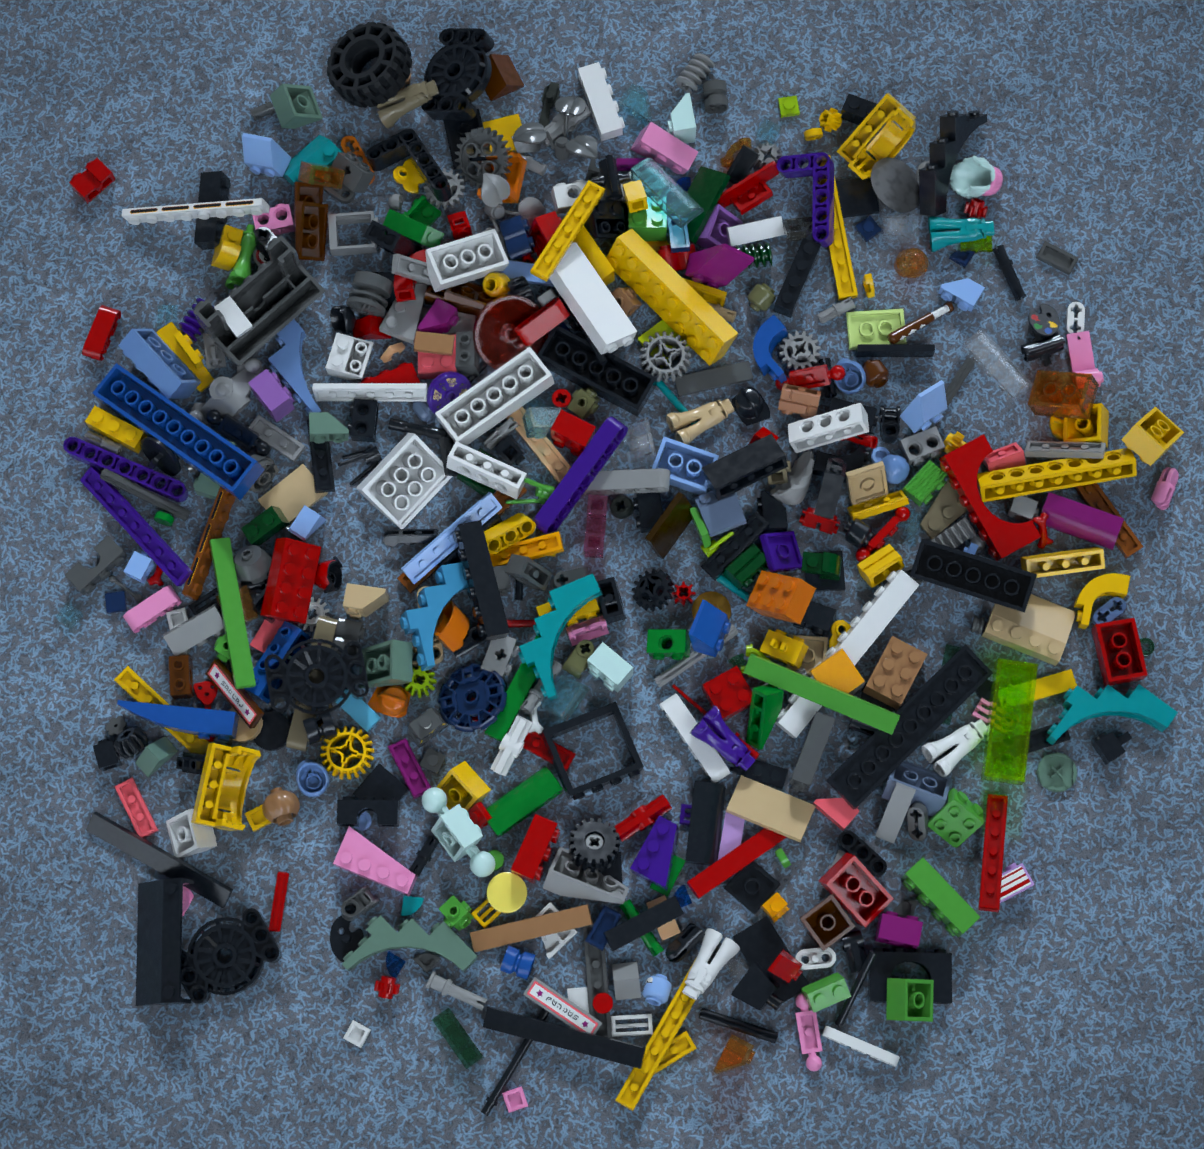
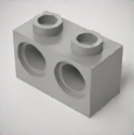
M936 426L900 440L898 445L903 457L909 465L913 464V466L922 464L926 458L931 457V459L940 457L945 449ZM932 441L936 444V447L931 448L926 442ZM915 448L918 451V454H911L909 452V449Z

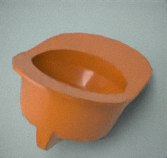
M397 685L377 687L368 705L378 713L400 718L404 717L407 713L411 695L409 691Z

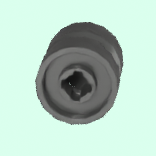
M719 79L704 82L702 88L703 96L705 97V112L713 114L727 111L729 106L728 97L726 96V82Z

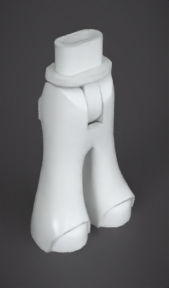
M981 719L975 723L970 722L945 738L923 745L922 753L926 760L932 763L947 750L956 746L948 755L933 764V769L941 777H946L951 773L955 765L984 739V735L989 732V728Z
M707 928L700 951L688 973L687 980L685 981L686 986L682 992L688 997L697 1000L699 995L703 994L711 985L722 967L739 952L740 947L738 944L726 937L715 957L708 964L712 953L722 940L723 935L716 930Z

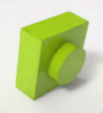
M797 95L778 98L781 118L800 114Z

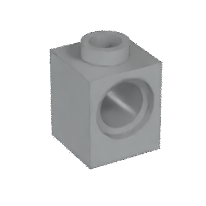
M1025 496L1014 497L1007 516L1022 522H1028L1038 515L1039 509L1036 508L1038 501Z

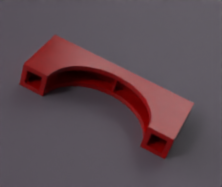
M983 434L944 455L939 460L943 472H947L950 478L951 487L957 490L960 495V503L963 507L967 508L969 519L979 529V537L988 545L990 556L998 561L1037 540L1041 535L1032 520L1024 523L1006 522L992 514L983 503L978 491L977 475L982 461L988 454L993 452Z

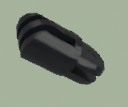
M690 923L667 947L665 952L667 959L673 963L681 961L703 939L705 932L695 924Z

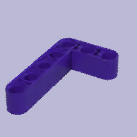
M824 152L790 155L779 158L777 169L785 178L813 176L812 235L815 241L821 244L822 247L830 246L834 241V162ZM823 161H827L824 166H820ZM808 162V166L806 168H802L803 164ZM790 164V167L784 170L785 166ZM823 179H827L824 184L820 185ZM823 197H827L824 202L820 203ZM823 215H827L825 220L820 221ZM827 233L824 239H820L822 234Z

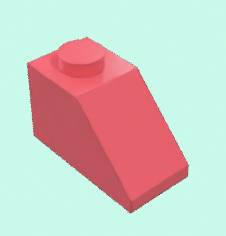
M843 798L816 799L813 802V805H816L815 808L842 831L860 812L858 807L853 809Z

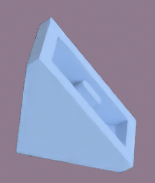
M304 505L288 531L305 541L326 519Z

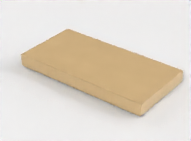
M741 775L726 812L801 843L816 805Z

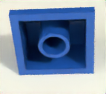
M702 600L689 631V637L695 652L716 657L718 651H721L723 648V639L725 634L729 633L731 623H729L727 614L706 600Z

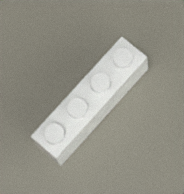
M599 62L578 68V78L601 141L623 135L625 124L623 118L618 116L619 107L617 101L612 100L611 95H613L611 85L606 83L607 74L605 68H601Z

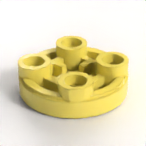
M511 872L497 874L487 886V899L490 905L498 912H516L526 902V884L517 874Z

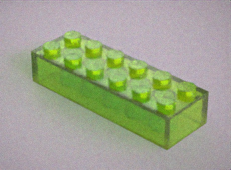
M998 658L994 664L981 780L1020 786L1025 782L1038 664Z

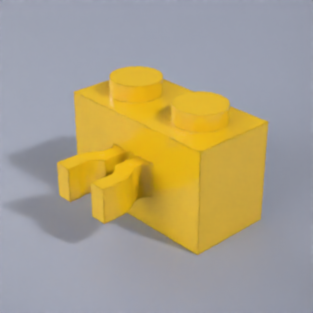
M768 629L759 651L770 658L800 669L809 648L804 643V639L793 636V638L787 637V633L776 629L775 632Z

